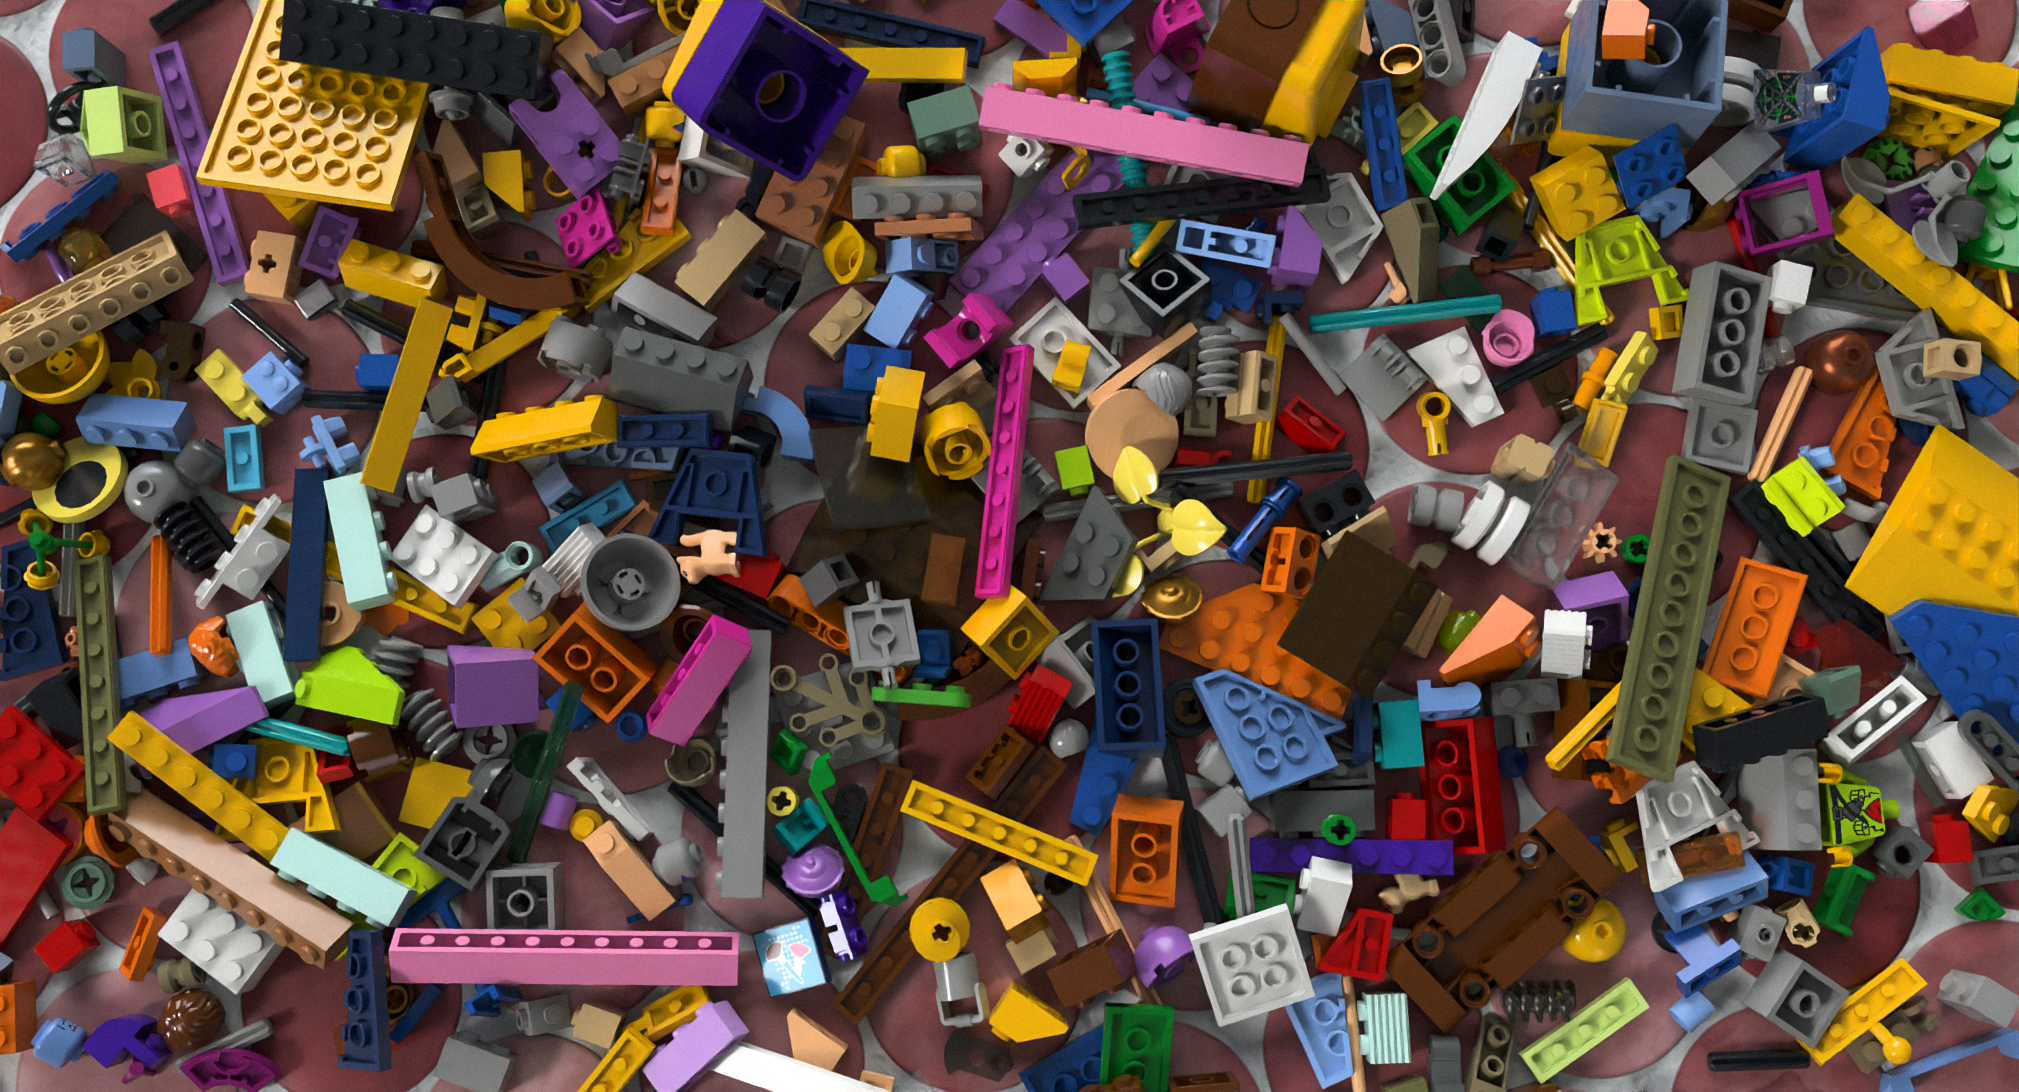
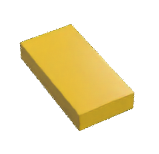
M1597 398L1593 399L1574 457L1577 462L1609 467L1628 410L1626 404Z

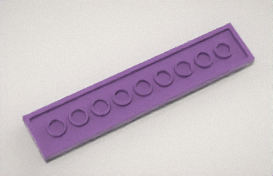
M1159 53L1133 81L1135 88L1132 89V92L1136 93L1135 99L1192 113L1193 111L1186 108L1185 105L1194 81L1162 53ZM1071 148L949 280V285L964 298L970 293L989 294L1004 313L1007 314L1041 277V271L1044 269L1042 267L1043 264L1054 255L1060 257L1084 231L1077 230L1072 203L1073 196L1076 194L1121 190L1125 186V183L1121 182V178L1124 175L1119 170L1122 167V163H1118L1120 155L1086 149L1092 165L1085 178L1070 191L1066 188L1061 175L1071 162L1079 156ZM1082 165L1075 169L1071 179L1079 173Z

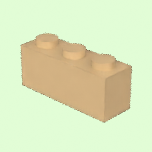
M737 209L731 215L727 214L720 220L717 226L718 231L711 239L707 238L699 245L696 257L691 263H685L676 274L677 279L674 283L680 291L709 313L770 242L766 232Z

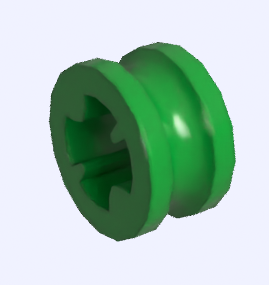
M1635 534L1625 538L1620 545L1622 558L1630 564L1645 562L1650 538L1643 534ZM1640 542L1643 546L1640 550L1644 549V553L1634 556L1631 553L1634 549H1630V545Z

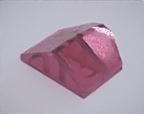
M1920 0L1905 10L1906 16H1909L1913 33L1922 46L1928 50L1938 49L1944 51L1947 55H1952L1979 38L1971 4L1965 0Z

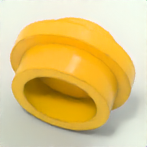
M579 810L572 816L569 826L570 832L576 840L583 842L585 838L603 825V820L595 810Z

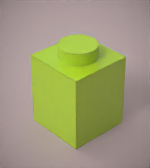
M1087 445L1055 451L1054 459L1062 494L1070 493V497L1088 494V488H1093L1095 481Z

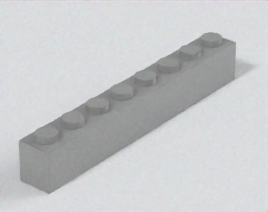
M748 629L752 652L748 660L742 662L735 671V676L730 686L724 688V690H729V703H723L722 722L728 723L727 736H722L721 756H727L726 769L720 770V789L725 790V803H719L718 822L724 823V835L717 839V857H723L722 870L716 871L715 881L716 891H721V898H764L767 835L766 803L768 796L772 691L770 675L773 663L772 630Z

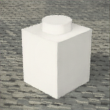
M1780 260L1768 268L1767 276L1772 277L1768 307H1771V311L1779 314H1790L1806 304L1813 267Z

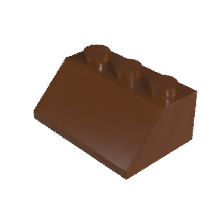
M1557 679L1561 710L1554 712L1553 748L1618 683L1588 679ZM1614 717L1590 742L1599 741L1606 731L1612 728ZM1580 751L1561 771L1552 769L1551 778L1592 781L1591 775L1593 773L1608 772L1610 766L1605 759L1601 758L1585 760Z

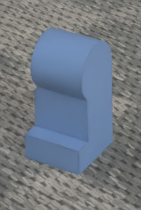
M1430 680L1417 681L1421 722L1470 718L1477 715L1481 710L1482 697L1480 689L1471 682H1461L1454 687L1431 688Z

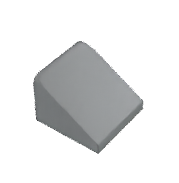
M1855 521L1831 533L1840 553L1848 562L1860 558L1871 540L1862 521Z

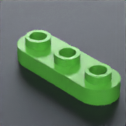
M879 681V687H872L871 701L971 708L972 694L965 693L966 687L946 686L945 692L932 691L931 684L912 683V689H900L899 682H897V688L891 689L890 683V689L885 690L883 681Z

